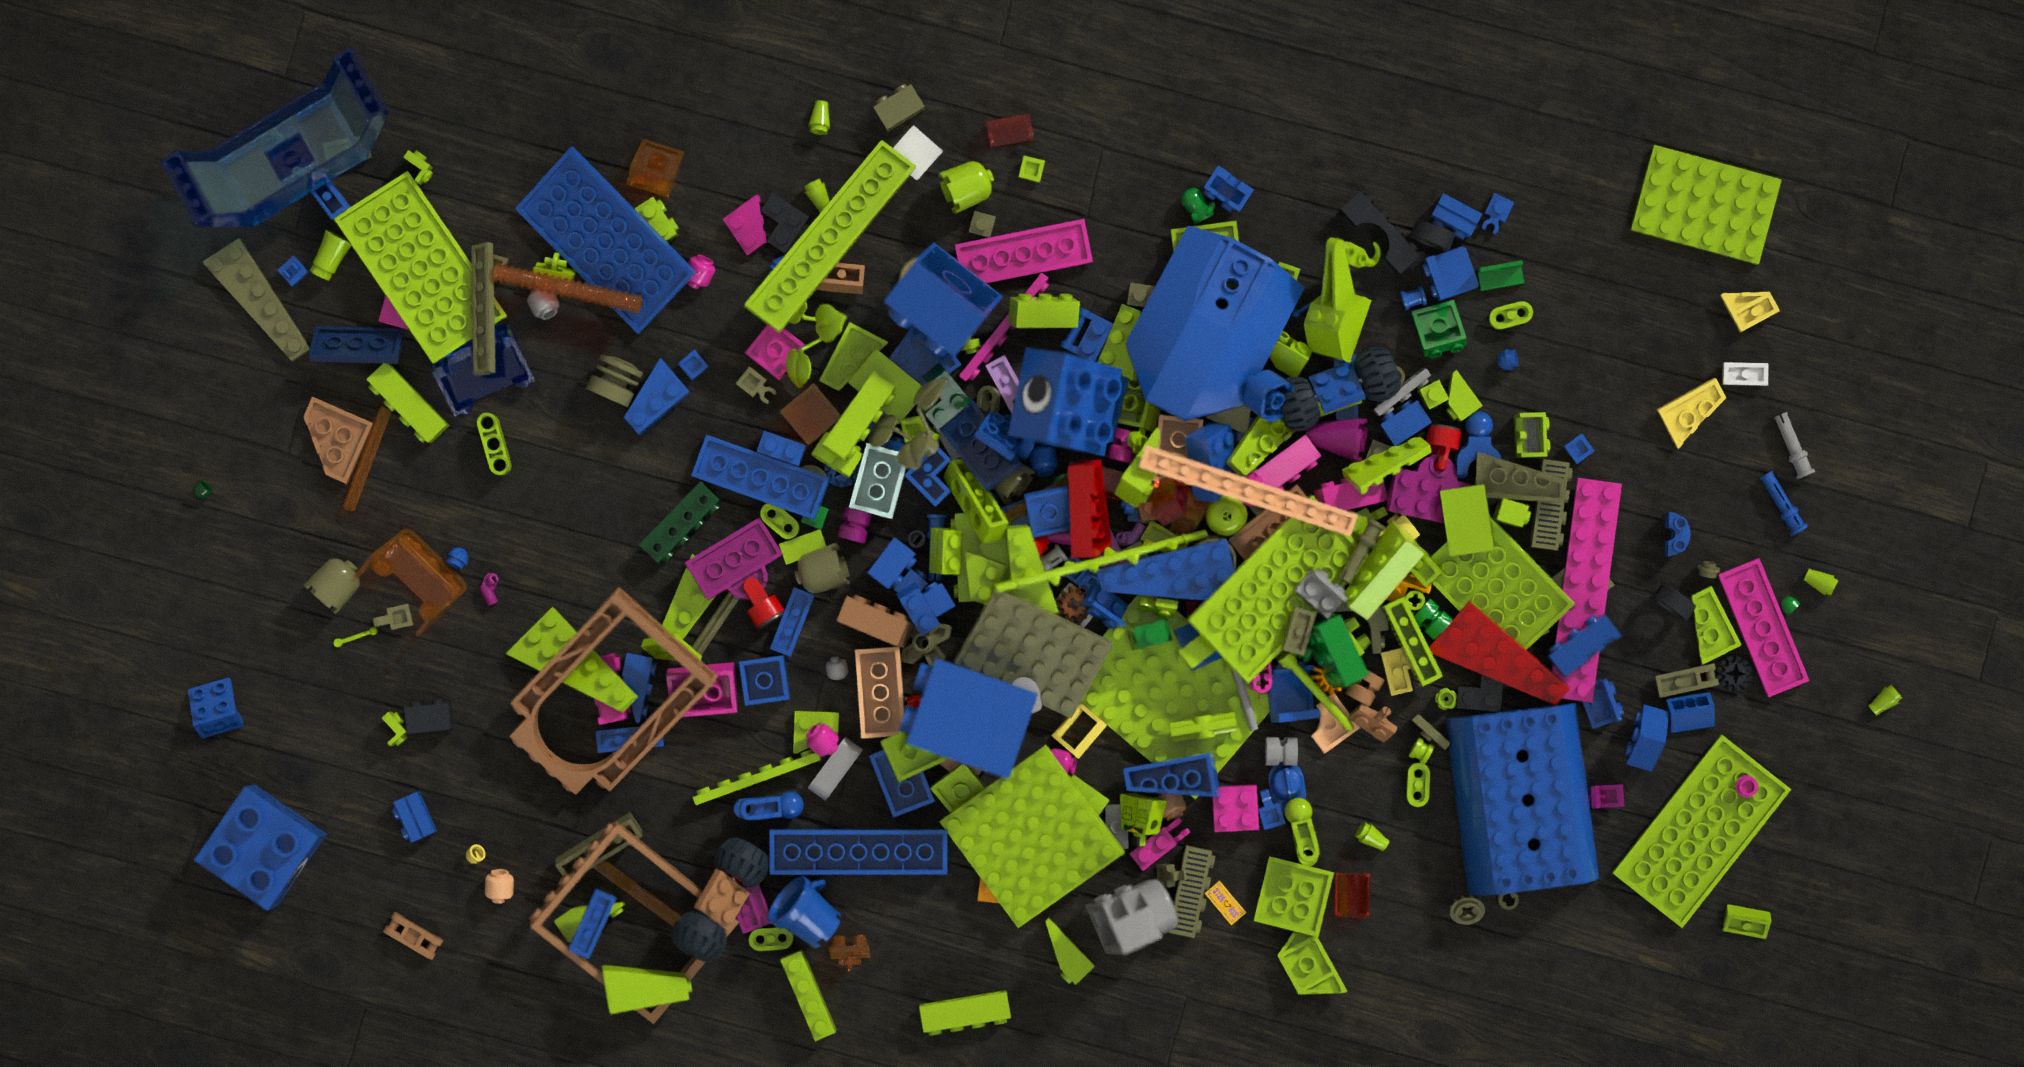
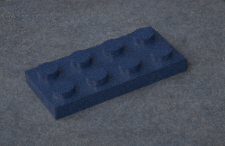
M315 326L309 360L310 362L398 364L404 337L403 328Z
M970 399L972 402L944 424L940 431L984 489L989 492L1023 464L1016 455L1010 461L974 437L986 416L977 404Z

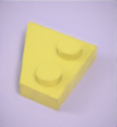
M1770 292L1723 293L1720 295L1739 332L1780 311Z

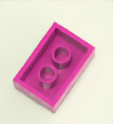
M734 662L706 665L718 677L715 683L682 717L737 713L738 696ZM685 667L668 668L666 675L668 696L691 673Z

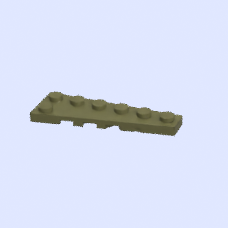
M240 238L203 261L211 273L291 361L310 351V346Z

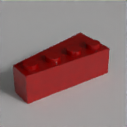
M1078 460L1069 465L1067 471L1070 501L1071 558L1097 557L1105 551V548L1112 546L1101 460Z

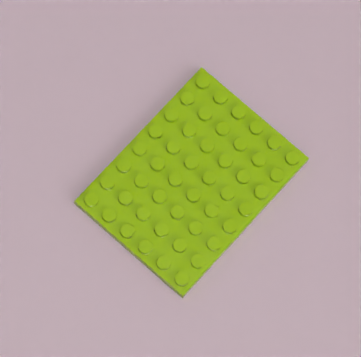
M1137 595L1129 604L1121 619L1126 623L1124 628H1109L1102 636L1112 641L1114 645L1081 703L1151 763L1212 753L1214 754L1218 774L1253 732L1249 729L1231 666L1221 658L1190 671L1187 662L1178 652L1181 648L1173 632L1189 624L1187 619L1178 611L1175 618L1168 619L1173 640L1132 650L1127 629L1163 620L1158 615H1153V612L1138 611L1140 597H1147L1152 600H1156L1158 597ZM1257 681L1256 684L1259 686L1262 682ZM1245 682L1257 725H1259L1270 712L1268 692L1259 693L1252 691ZM1235 712L1238 731L1216 734L1210 738L1197 740L1193 738L1172 742L1169 723L1191 720L1192 717L1209 714L1214 716Z

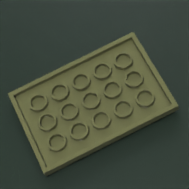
M994 589L958 652L954 663L965 669L1012 684L1017 678H1029L1037 684L1043 706L1072 718L1114 644L1112 641L1008 591L997 593Z

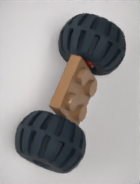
M740 838L726 840L716 852V870L694 906L703 915L696 912L684 914L676 921L672 931L674 945L684 953L703 962H711L723 953L727 941L725 930L728 931L749 895V892L743 887L753 888L760 884L766 877L769 869V858L758 847Z

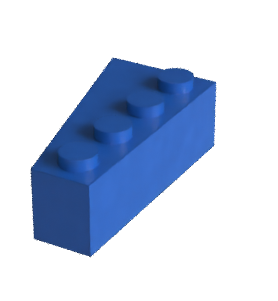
M1212 753L1123 769L1127 791L1221 797L1214 754Z

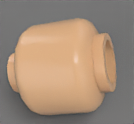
M495 869L486 876L485 895L492 899L493 903H504L505 900L513 896L514 878L507 870Z

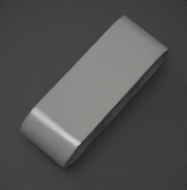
M845 737L839 744L838 749L831 755L809 785L808 789L826 801L863 749Z

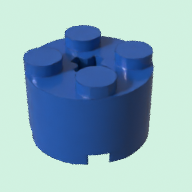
M1265 370L1255 376H1250L1245 383L1244 406L1269 422L1282 418L1283 413L1280 407L1285 401V396L1277 391L1276 388L1280 387L1281 389L1284 387L1287 389V392L1294 390L1293 386L1271 370Z

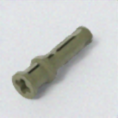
M1372 519L1367 520L1368 525L1362 535L1358 536V544L1338 577L1343 582L1352 583L1369 550L1375 548L1378 536L1381 531L1386 529L1380 523Z

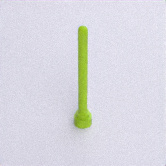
M1284 651L1277 659L1280 665L1291 669L1348 732L1352 731L1354 725L1298 665L1296 655Z

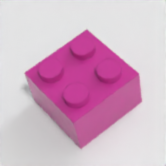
M1257 785L1219 786L1221 797H1212L1214 832L1259 830Z

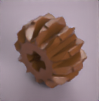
M1070 586L1068 587L1069 595L1063 590L1060 592L1065 598L1064 600L1056 598V602L1063 604L1062 606H1057L1058 611L1064 610L1059 615L1060 617L1064 618L1067 614L1069 615L1068 621L1075 617V622L1078 624L1079 615L1084 620L1087 619L1086 614L1083 613L1087 609L1081 605L1087 591L1080 596L1081 587H1077L1076 594H1074ZM1072 599L1080 603V607L1077 606L1078 610L1076 611L1067 606L1068 603H1071L1070 600Z

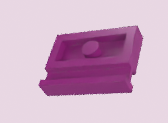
M760 884L753 888L743 887L749 892L746 901L737 915L743 934L771 924L767 922L769 908Z

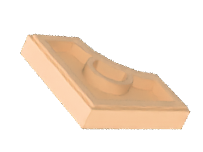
M1335 693L1330 694L1328 698L1348 718L1350 714ZM1319 702L1316 707L1320 712V722L1317 730L1311 737L1325 754L1360 727L1349 720L1354 725V729L1348 732L1326 707Z

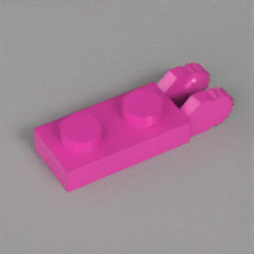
M1180 818L1175 819L1166 827L1163 826L1158 834H1153L1146 840L1145 846H1138L1129 853L1142 871L1175 847L1177 842L1190 833V830L1186 828L1174 838L1170 835L1169 831L1176 828L1182 822Z

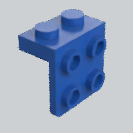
M1459 247L1436 256L1433 255L1423 260L1422 268L1426 277L1429 276L1432 284L1429 285L1433 298H1437L1438 302L1475 289L1479 285L1465 247Z
M1607 679L1595 681L1593 703L1582 701L1591 729L1611 722L1622 721L1621 715H1624L1621 704L1615 702L1613 696L1616 694L1612 681L1609 682Z

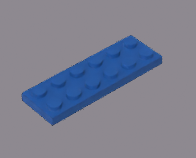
M706 435L691 474L694 478L812 520L816 519L830 481L825 476Z

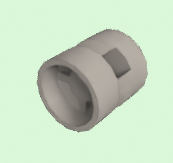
M1266 737L1265 764L1278 766L1280 762H1283L1285 766H1297V737H1284L1283 740H1280L1279 737Z

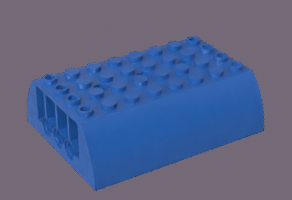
M1576 702L1445 719L1447 740L1450 742L1448 748L1468 894L1498 895L1582 884L1599 879ZM1519 750H1525L1528 753V759L1525 762L1517 761L1516 753ZM1525 794H1531L1534 798L1533 804L1529 807L1522 804V797ZM1532 838H1537L1540 843L1539 848L1535 851H1531L1527 845L1528 841Z

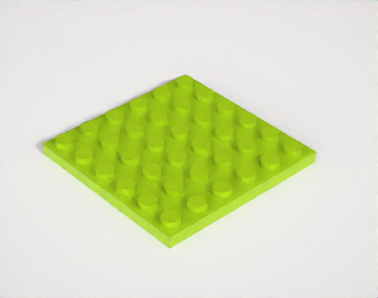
M1047 745L1015 766L1011 771L1009 779L1001 776L940 820L943 828L947 830L949 836L1018 928L1125 853L1124 849Z

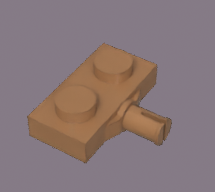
M1361 703L1348 717L1357 726L1363 728L1383 743L1394 735L1397 730V726L1386 718L1391 713L1387 707H1383L1377 712Z

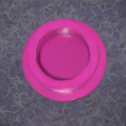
M1744 775L1736 781L1735 788L1740 796L1748 798L1756 794L1758 783L1752 776Z

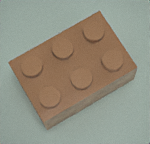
M854 595L853 598L846 597L837 619L838 622L895 646L906 648L915 626L914 623L909 622L910 617L898 612H894L892 615L890 614L891 609L874 603V606H871L870 600Z

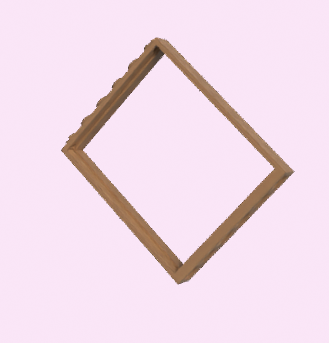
M616 820L612 824L608 823L601 832L603 835L598 841L594 840L588 846V853L584 858L579 857L573 865L574 870L569 875L565 874L558 883V889L555 892L551 891L544 899L545 904L542 908L535 909L529 918L531 919L529 923L532 929L603 985L602 972L580 955L568 951L569 946L541 924L617 834L697 898H700L703 893L701 888ZM737 917L728 931L725 930L727 936L739 923ZM692 957L680 973H684L686 979L691 980L705 962ZM671 1003L651 1006L649 1009L640 1008L635 1010L654 1024Z

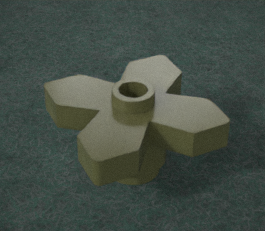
M940 624L921 636L916 626H914L910 635L913 639L912 644L903 648L901 662L916 664L924 656L932 667L935 659L946 662L947 656L938 645L950 639L952 627ZM926 640H928V641H929V644H928V646L925 648V647H924V642H925Z

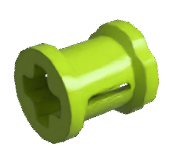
M1409 591L1405 595L1410 610H1419L1424 606L1425 597L1421 592ZM1416 594L1419 603H1415L1413 607L1412 603L1409 602V598Z

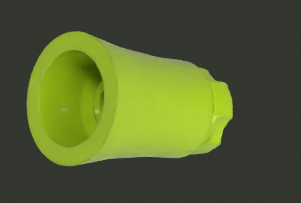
M325 230L322 243L313 260L314 264L310 271L329 281L332 273H335L343 257L351 248L348 240L332 231Z

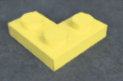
M1401 648L1380 653L1390 695L1394 696L1413 691L1408 669L1411 668Z

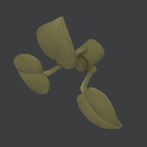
M936 379L922 385L915 395L914 404L918 406L917 412L926 432L919 431L914 437H911L895 427L898 422L897 417L887 415L879 419L872 427L868 437L869 444L873 447H880L891 438L893 432H897L910 440V443H906L899 450L897 461L908 469L920 470L924 454L932 456L939 448V443L931 437L933 432L926 422L922 409L928 410L936 402L947 380Z

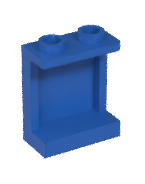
M1304 661L1297 662L1310 677V670L1314 669V665H1306ZM1280 664L1273 665V669H1271L1272 687L1268 691L1271 723L1320 718L1319 709H1314L1312 692L1291 669L1282 667Z

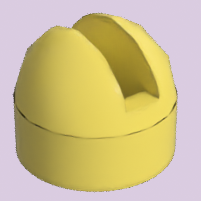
M477 844L471 846L466 852V859L472 864L479 863L485 858L484 849Z

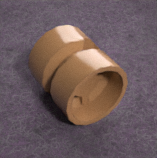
M1368 671L1369 675L1349 685L1345 694L1370 707L1376 697L1374 692L1380 690L1385 680ZM1364 681L1370 684L1368 689L1361 686Z

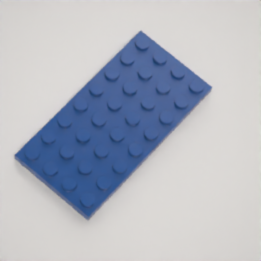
M574 147L567 150L515 208L637 334L641 333L697 273Z

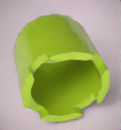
M967 162L938 174L944 180L940 182L943 194L947 202L952 201L954 205L952 211L955 214L986 200L992 192L991 182L994 181L990 169L985 170L979 162Z
M1226 495L1216 502L1208 501L1205 504L1203 513L1208 527L1216 534L1222 536L1235 535L1241 531L1246 524L1248 515L1246 505L1241 500Z

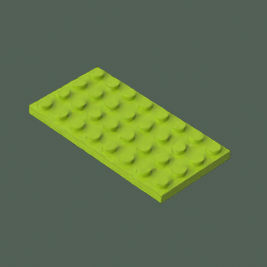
M408 171L334 218L337 226L433 365L473 340L472 264ZM494 297V325L505 319L507 315Z
M1310 495L1308 497L1309 499L1318 501L1313 495ZM1289 516L1212 593L1187 621L1246 683H1250L1281 651L1293 607L1314 612L1316 615L1319 613L1293 589L1310 569L1322 570L1329 576L1328 581L1332 585L1337 584L1343 588L1347 583L1338 577L1358 543L1351 536ZM1368 554L1366 555V557H1365V559H1364L1362 565L1364 564L1365 560H1366L1367 557L1369 556Z
M1720 734L1612 873L1674 923L1683 928L1791 789ZM1749 775L1756 779L1758 790L1752 797H1742L1737 793L1735 785L1741 776Z

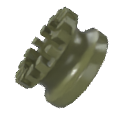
M1515 892L1498 895V903L1502 908L1512 910L1518 905L1519 899ZM1505 894H1510L1514 898L1512 905L1506 906V902L1502 901Z

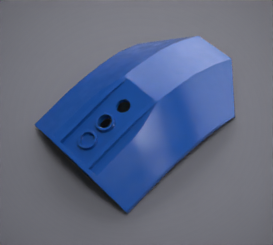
M1187 226L1125 343L1145 401L1183 421L1243 406L1246 380L1250 376H1255L1262 371L1305 287L1271 258L1231 237ZM1233 281L1236 283L1237 289L1230 290L1227 288L1226 282ZM1224 299L1228 307L1224 310L1219 309L1216 306V300Z

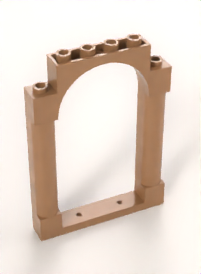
M618 587L597 612L513 698L510 704L513 705V709L519 715H524L525 718L513 730L510 737L517 747L523 748L529 753V757L534 762H539L543 765L550 776L556 777L561 781L562 786L567 791L573 792L576 795L594 777L596 783L601 788H606L610 792L715 683L718 675ZM627 615L691 673L616 752H613L606 759L592 764L567 762L552 753L541 738L538 729L540 705L610 630Z

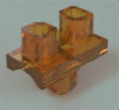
M855 935L854 946H846L845 936H833L832 947H829L831 959H839V965H848V971H853V965H861V958L870 957V947L867 944L865 935Z

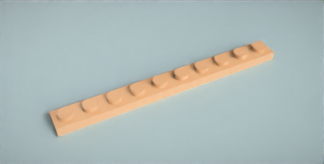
M1147 445L1139 464L1140 468L1351 536L1358 516L1355 513Z

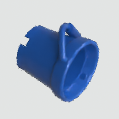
M800 876L790 881L777 895L770 907L767 922H770L779 929L784 928L813 948H818L821 946L818 941L821 939L828 941L834 934L840 923L836 916H841V914L819 894V891L826 885L825 880L811 883L806 877Z

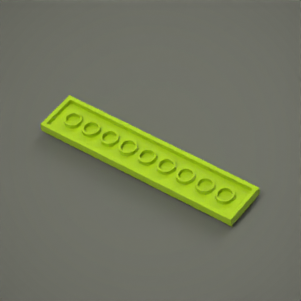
M881 140L744 304V307L780 333L916 169V165Z

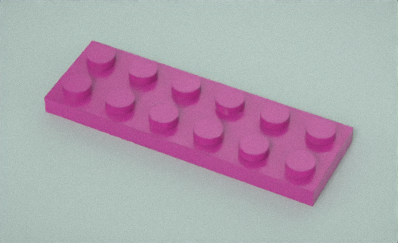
M1084 219L955 245L958 261L987 284L1093 263Z
M1757 558L1718 574L1717 576L1766 696L1771 697L1808 682L1809 678L1760 559Z

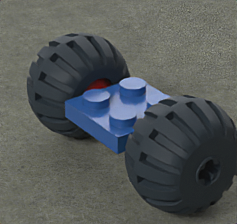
M1371 347L1361 352L1355 359V368L1358 376H1356L1351 363L1347 362L1309 376L1311 386L1303 377L1286 378L1285 380L1293 386L1294 390L1287 392V389L1284 387L1281 389L1280 387L1276 388L1277 391L1285 396V401L1280 407L1285 426L1291 431H1305L1313 427L1320 419L1317 401H1319L1324 414L1364 400L1366 399L1365 395L1372 401H1386L1395 396L1401 389V381L1390 352L1383 347Z

